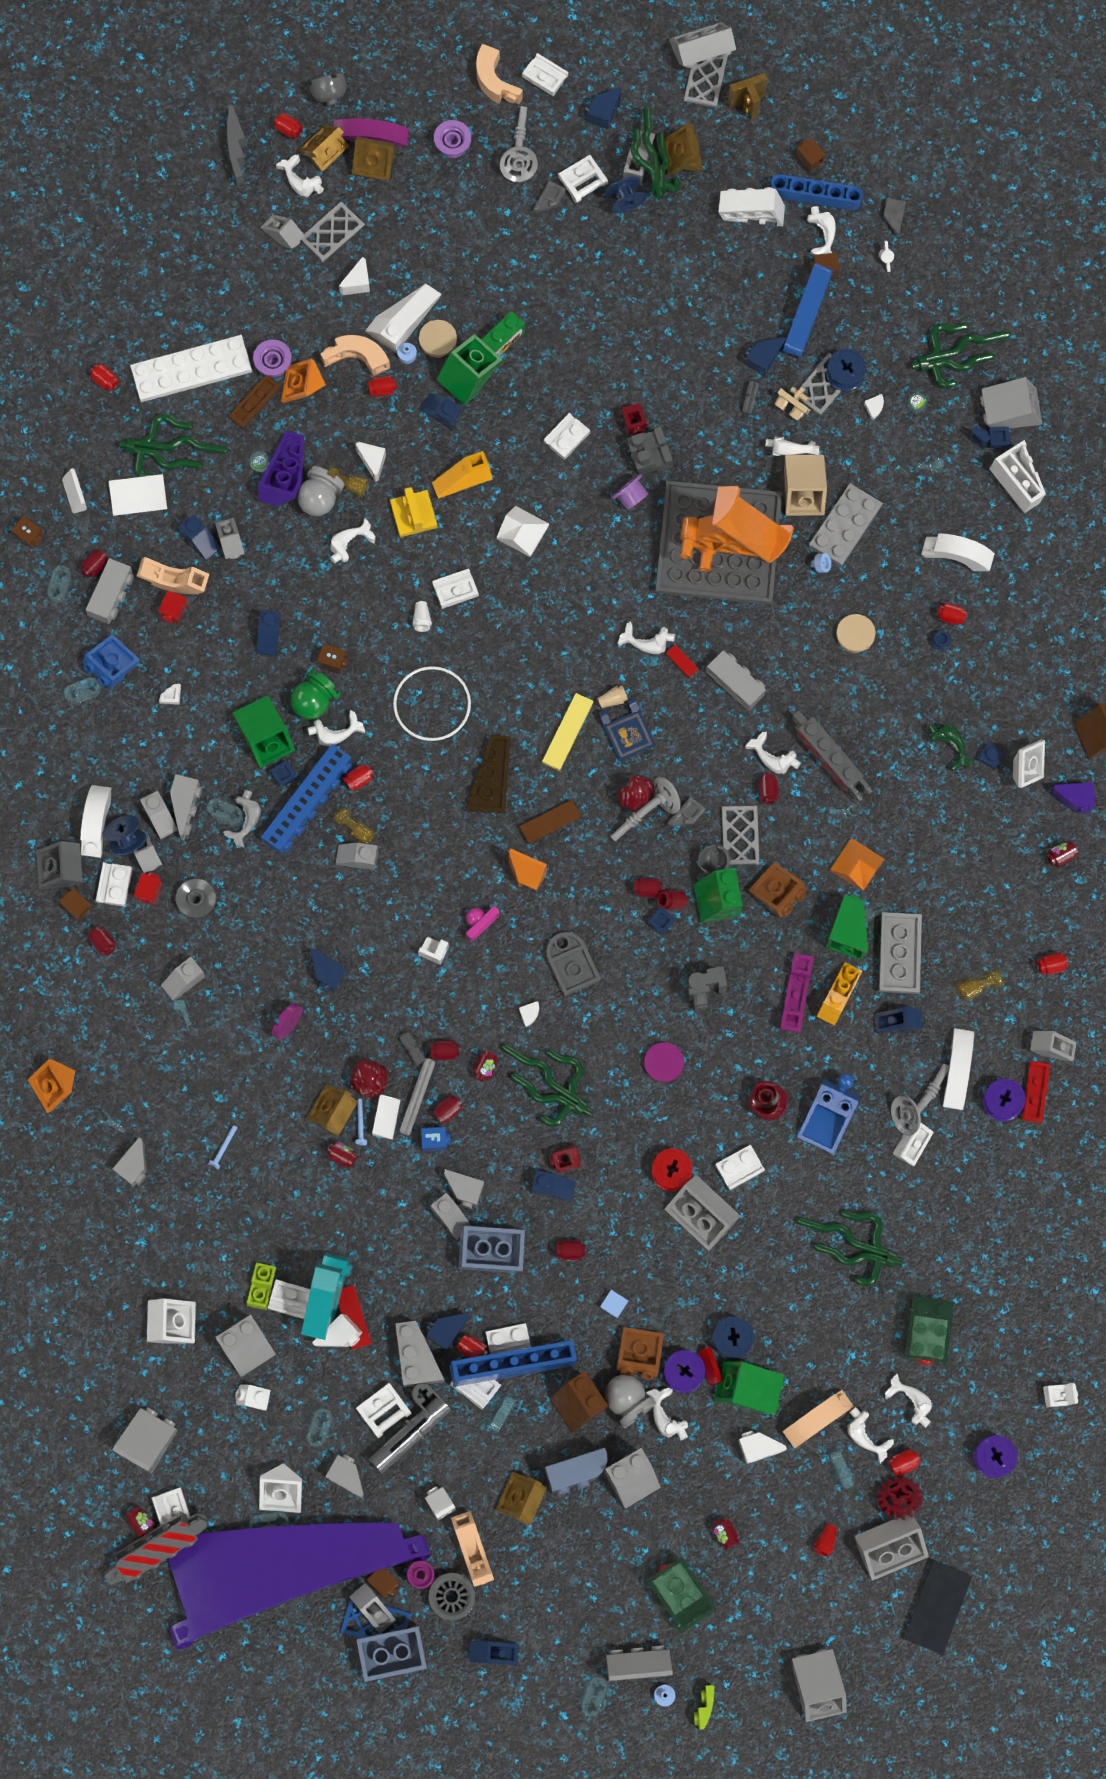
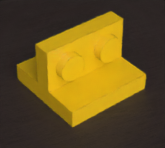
M410 487L404 489L405 496L390 499L400 537L438 528L428 490L413 493V489Z

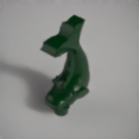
M935 724L928 728L932 734L929 737L930 742L938 740L950 742L959 753L958 760L951 765L950 770L954 771L960 766L968 767L976 762L967 758L963 739L954 726L947 724L938 730Z

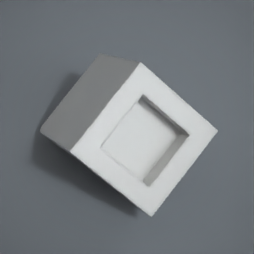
M427 937L422 948H419L418 954L441 965L449 944L443 940L438 942Z

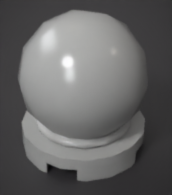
M313 466L312 469L310 468L307 473L309 480L300 486L297 495L302 511L311 516H322L328 513L334 506L335 493H341L345 485L338 476L334 479L327 475L328 470Z
M616 1376L611 1379L605 1389V1401L608 1408L615 1414L622 1415V1419L619 1422L624 1428L633 1424L640 1412L644 1415L656 1405L653 1397L645 1398V1389L642 1383L634 1376Z

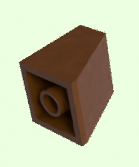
M1105 702L1074 723L1088 760L1106 754Z
M586 1371L567 1382L550 1397L572 1433L607 1411L608 1405Z

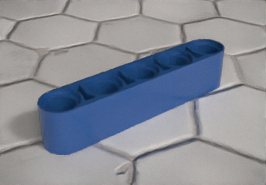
M781 174L775 175L770 185V188L777 190L781 199L847 210L858 209L863 198L862 190L855 186ZM779 184V185H782L783 187H782V188H777V187H775V185ZM798 187L801 191H795L793 188ZM812 191H819L820 194H814ZM831 194H837L839 197H833ZM849 197H856L858 200H851Z
M814 264L783 352L802 357L833 269Z

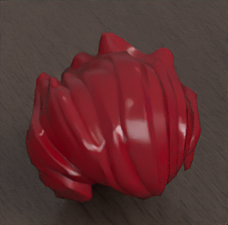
M634 775L630 777L629 784L622 787L618 793L616 792V795L621 805L628 809V811L637 812L652 797L653 786L649 778L644 777V775Z
M362 1058L353 1067L350 1078L351 1089H355L364 1097L371 1099L380 1097V1094L382 1095L385 1091L387 1077L389 1075L387 1068L384 1065H380L377 1061Z
M759 1080L754 1085L748 1100V1106L761 1119L776 1121L781 1117L782 1113L786 1112V1100L789 1096L778 1084Z

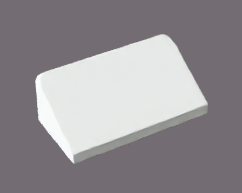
M72 468L63 477L62 481L73 513H78L86 510L87 507L75 469Z
M380 1094L372 1132L373 1136L393 1140L400 1105L399 1099Z
M920 1123V1128L915 1134H903L893 1155L911 1166H915L933 1131ZM912 1124L909 1125L907 1128L913 1129Z

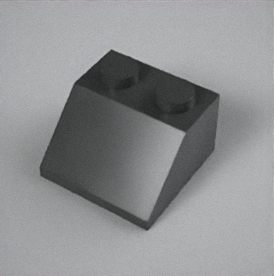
M59 841L36 850L39 889L71 887L82 882L79 843Z

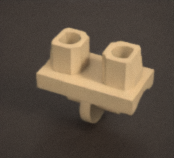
M792 387L790 392L795 395L794 397L783 389L778 391L779 396L775 405L783 411L789 402L795 405L789 415L797 421L805 413L808 415L811 411L799 402V399L804 402L808 400V397L804 395L806 388L801 387L797 390L795 387Z

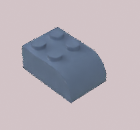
M463 1226L460 1232L458 1269L508 1273L522 1272L525 1230Z
M605 1448L545 1467L552 1494L557 1493L558 1496L569 1493L570 1488L577 1486V1490L588 1487L590 1485L589 1482L599 1478L607 1464Z
M419 1626L357 1639L364 1682L427 1669Z

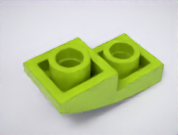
M256 1263L247 1306L267 1310L276 1272L275 1266Z
M714 1685L705 1686V1690H701L702 1703H706V1707L698 1708V1712H694V1724L698 1725L699 1729H704L710 1718L714 1702Z

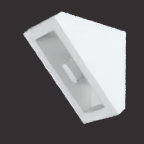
M362 257L339 285L342 295L370 292L365 258Z
M361 442L356 443V451L375 482L379 481L386 457L385 448Z

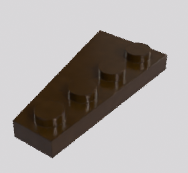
M491 735L466 807L467 812L505 814L511 736Z

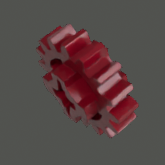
M895 1476V1481H891L888 1478V1484H881L882 1490L878 1491L879 1498L877 1500L881 1511H886L887 1517L894 1515V1520H897L899 1516H902L903 1520L906 1519V1515L913 1517V1511L919 1512L918 1505L923 1504V1495L919 1484L914 1485V1479L912 1478L907 1481L906 1476H903L902 1480Z

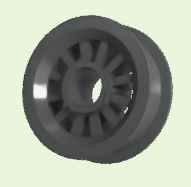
M444 1574L438 1577L431 1585L429 1591L430 1606L439 1617L445 1620H458L465 1617L474 1605L475 1592L473 1586L467 1578L460 1574ZM451 1581H456L454 1588H452ZM445 1582L449 1583V1589L444 1585ZM458 1584H462L463 1586L457 1590ZM442 1586L445 1592L438 1590L439 1587ZM465 1588L467 1593L460 1594V1592ZM449 1591H455L458 1594L456 1602L450 1603L446 1600V1594ZM437 1593L442 1594L443 1597L436 1598ZM468 1596L467 1601L461 1599L460 1597ZM439 1600H444L440 1605L437 1603ZM459 1601L465 1603V1606L463 1608L458 1603ZM447 1603L445 1611L442 1610L441 1607ZM450 1605L452 1606L453 1613L448 1612ZM455 1605H457L460 1609L457 1612L455 1611Z

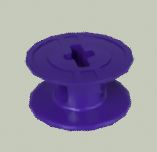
M999 1079L993 1082L984 1093V1109L994 1120L1001 1122L1010 1121L1017 1117L1024 1108L1025 1093L1022 1087L1014 1080ZM1006 1093L1008 1094L1006 1100L1008 1102H1006L1004 1106L1001 1107L1000 1103L1002 1099L999 1098H1002Z
M681 1350L675 1352L668 1358L664 1366L663 1375L665 1382L672 1390L678 1393L694 1391L700 1386L705 1377V1366L702 1359L692 1351ZM676 1366H679L682 1369L687 1367L689 1369L687 1373H689L692 1376V1378L688 1377L687 1375L681 1376V1371Z
M994 1435L987 1437L977 1445L974 1451V1462L981 1474L989 1478H1000L1009 1474L1014 1469L1018 1454L1014 1444L1009 1439ZM991 1448L993 1449L995 1454L999 1453L1000 1457L998 1458V1461L1000 1465L998 1464L997 1460L993 1461L991 1459V1457L993 1456Z

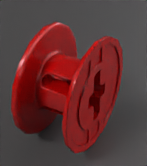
M671 1148L662 1151L656 1156L651 1172L653 1180L658 1187L673 1192L681 1190L691 1179L693 1167L686 1153ZM676 1163L675 1170L678 1172H673L672 1176L668 1177L669 1170L667 1168H671L672 1164Z

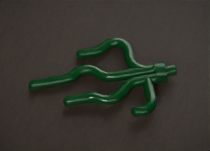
M646 105L643 107L644 131L642 133V141L650 156L651 164L639 154L641 134L637 128L633 130L631 154L635 162L650 174L652 179L651 192L656 196V199L661 200L663 199V194L666 193V189L671 192L679 190L680 180L678 177H674L672 183L664 179V171L668 169L670 161L665 149L663 132L657 134L658 152L662 159V164L658 167L657 153L649 138L652 132L651 109Z
M968 323L957 325L937 324L930 331V340L933 346L932 352L928 355L917 357V361L911 362L912 370L919 369L920 372L932 369L935 381L940 387L945 389L956 387V380L945 381L939 367L947 366L959 372L968 371L978 363L993 360L995 354L990 352L972 357L965 364H959L946 358L959 355L969 342L979 344L1009 338L1011 333L1010 331H1002L986 336L967 335L959 341L956 348L940 352L938 332L955 333L965 331L969 328Z
M159 414L152 420L150 432L146 438H128V441L120 440L119 448L126 449V453L137 454L135 472L138 477L154 476L152 473L144 472L142 469L145 455L153 457L162 468L168 470L180 467L201 469L203 466L200 461L178 459L173 462L165 461L156 450L171 451L181 444L188 443L201 451L227 454L229 451L226 446L201 443L191 436H181L170 443L155 442L158 425L162 421H166L179 429H193L191 422L179 421L169 414Z
M508 1044L502 1045L501 1049L521 1063L541 1068L547 1085L559 1093L547 1096L540 1095L530 1081L517 1073L511 1074V1079L526 1088L531 1098L541 1104L558 1102L564 1105L556 1118L552 1119L542 1115L540 1118L541 1122L550 1127H556L564 1121L570 1110L579 1116L583 1113L588 1117L591 1116L593 1110L588 1107L589 1102L579 1097L576 1093V1085L583 1075L582 1063L577 1058L562 1056L552 1049L546 1051L547 1056L556 1062L571 1064L575 1067V1074L568 1084V1089L553 1080L551 1069L545 1061L529 1058Z
M848 1210L841 1211L843 1218L853 1221L871 1220L874 1222L875 1228L872 1235V1245L856 1240L851 1230L841 1223L822 1224L803 1217L796 1219L798 1225L821 1232L840 1231L851 1246L866 1251L853 1258H847L833 1247L820 1243L814 1244L816 1251L834 1256L841 1264L846 1266H854L866 1260L874 1262L869 1278L857 1277L855 1279L858 1285L871 1286L876 1283L882 1265L893 1268L894 1264L898 1266L903 1264L904 1258L897 1257V1252L887 1250L881 1246L880 1236L883 1224L881 1218L873 1212L854 1213Z

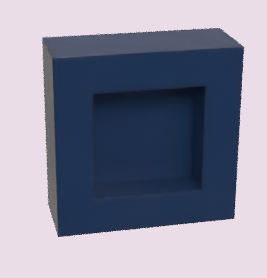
M975 426L969 435V438L983 450L989 444L991 438L985 429Z
M989 427L988 431L991 437L989 441L990 448H1009V427Z
M988 742L978 761L995 770L1005 751Z
M287 760L270 770L280 788L298 778Z
M660 907L650 918L648 924L663 936L676 919Z

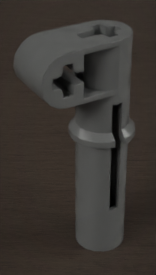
M424 1383L418 1384L412 1392L413 1401L421 1411L411 1420H406V1425L369 1458V1461L381 1474L387 1471L419 1440L423 1441L424 1435L451 1411L429 1385ZM419 1391L422 1393L426 1391L427 1399L431 1396L435 1397L425 1408L422 1406L425 1403V1399L423 1397L418 1398ZM424 1420L426 1421L394 1452H391V1450L395 1446H397L408 1434H410L421 1422H423Z

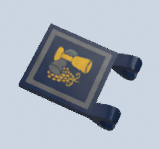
M635 698L628 699L627 706L631 714L611 722L606 710L600 711L598 714L619 761L656 746Z

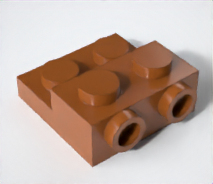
M774 862L748 891L762 902L768 910L781 918L783 915L787 916L791 913L792 905L797 900H803L807 889L804 882Z
M623 1327L617 1371H621L622 1375L632 1376L633 1373L640 1374L642 1378L647 1380L657 1377L664 1334Z

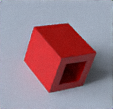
M168 590L158 610L160 617H162L161 619L170 624L172 622L178 624L188 604L186 597Z
M142 873L134 893L135 899L155 906L162 887V881L159 879V876L153 873H148L147 875Z

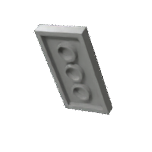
M849 484L810 542L809 548L817 553H827L832 562L842 567L883 503L854 485Z
M881 913L879 992L920 993L922 914Z

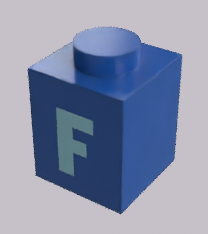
M446 1127L421 1128L423 1152L447 1150V1145H451L450 1132L446 1133Z

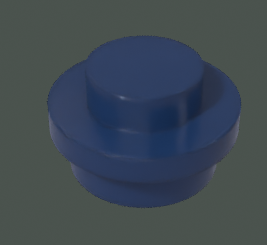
M937 631L933 634L931 643L934 648L945 650L951 643V637L945 631Z

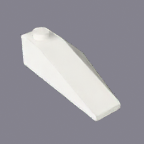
M424 284L376 316L365 332L397 353L399 346L408 339L441 297V294L429 285Z

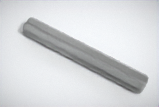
M426 1058L422 1065L400 1128V1133L404 1135L411 1134L435 1065V1061Z

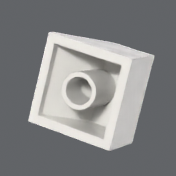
M172 1299L149 1300L147 1342L195 1343L196 1302Z

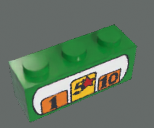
M511 311L481 340L500 357L525 333V323Z

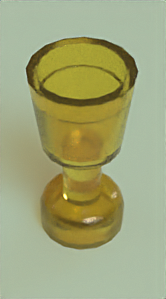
M334 466L330 468L329 476L334 479L338 476L346 485L347 490L363 497L367 490L369 479L354 475L348 478L339 474L338 468Z
M346 807L337 814L334 821L340 825L345 823L353 830L352 836L359 843L369 844L375 837L376 832L363 823L357 824L350 818V810Z
M997 969L990 973V978L980 982L978 979L959 983L961 994L967 1002L982 994L983 989L993 985L996 988L1004 986L1001 974Z

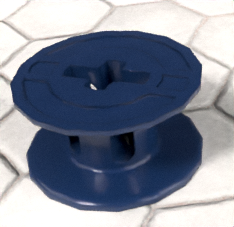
M635 176L626 177L607 188L605 195L608 198L617 197L618 199L612 206L614 213L628 212L645 202L647 194L635 192L634 190L639 186L640 178Z
M841 349L830 357L826 371L827 380L837 390L844 392L852 391L863 382L866 362L863 356L856 350Z
M123 816L113 820L104 828L102 832L103 838L107 841H112L109 847L110 853L116 856L128 855L141 848L147 839L146 833L137 830L140 824L137 817Z
M728 1317L716 1326L712 1343L715 1350L722 1357L739 1359L750 1351L754 1343V1332L746 1320L740 1317ZM731 1330H734V1336H738L735 1342L736 1346H733L732 1340H728L731 1336Z

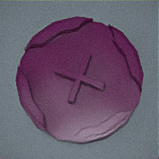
M297 1003L289 1005L278 1017L280 1022L278 1026L276 1024L273 1026L272 1035L278 1040H282L290 1034L300 1020L303 1008Z
M668 1042L653 1045L647 1051L644 1058V1068L647 1074L657 1082L669 1083L676 1080L684 1067V1057L681 1050Z

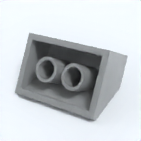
M722 22L669 38L678 63L683 67L685 66V68L693 67L700 61H712L718 55L721 57L731 54V51L736 50L732 29Z
M697 1175L682 1187L664 1209L708 1251L741 1217Z
M906 1515L905 1520L901 1516L897 1520H891L855 1536L858 1550L872 1581L929 1557L921 1527L914 1515L913 1517Z
M664 1646L652 1647V1651L644 1652V1648H633L631 1653L624 1654L623 1650H611L610 1655H606L608 1681L673 1675L669 1649L665 1650Z

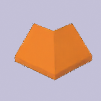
M313 359L292 364L286 370L281 402L285 403L307 397L326 385Z
M851 838L830 871L863 892L883 863L884 858Z
M510 848L509 863L518 887L526 885L537 890L547 874V864Z
M52 1059L47 1060L28 1079L47 1114L52 1112L71 1094L75 1070Z

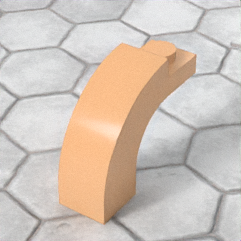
M482 44L476 61L477 80L482 91L496 103L500 104L501 99L505 98L510 103L520 104L523 98V89L501 81L495 74V68L500 60V50Z
M346 335L335 338V347H328L321 353V360L325 367L341 359L354 357L362 360L367 365L372 376L390 369V362L382 348L374 341L358 335Z
M144 557L141 560L137 577L151 582V585L164 590L182 594H200L205 590L209 574L194 567L187 569L168 567Z
M841 1390L793 1423L783 1433L792 1446L796 1448L854 1406L843 1390Z
M471 1511L452 1517L451 1520L474 1587L494 1580Z

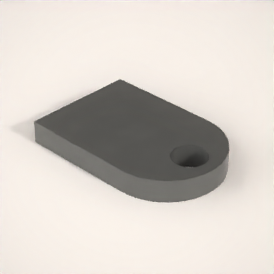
M563 932L555 935L549 941L546 952L547 960L564 997L601 981L586 945L579 936L574 933ZM559 939H565L568 942V946L561 949L556 943Z

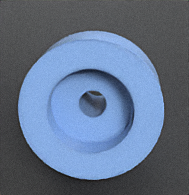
M410 343L401 344L397 350L398 359L402 363H412L417 357L416 348Z
M827 553L817 554L815 559L811 561V567L815 568L818 573L829 572L831 568L830 556Z
M661 1685L655 1690L654 1699L660 1706H669L675 1700V1691L669 1685Z

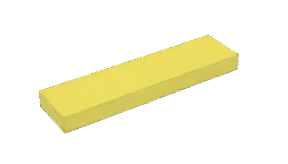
M577 693L575 694L542 761L543 764L558 771L561 770L594 701Z

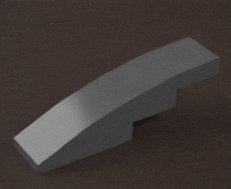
M231 105L228 110L227 140L232 170L238 186L244 184L240 166L245 165L241 148L246 146V141L234 107Z

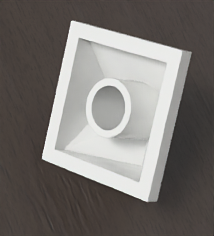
M515 506L505 516L497 535V540L531 557L546 532L549 523Z
M1039 740L1019 749L1013 759V779L1018 787H1025L1044 778L1045 740Z
M284 1463L260 1476L259 1510L301 1513L302 1478Z

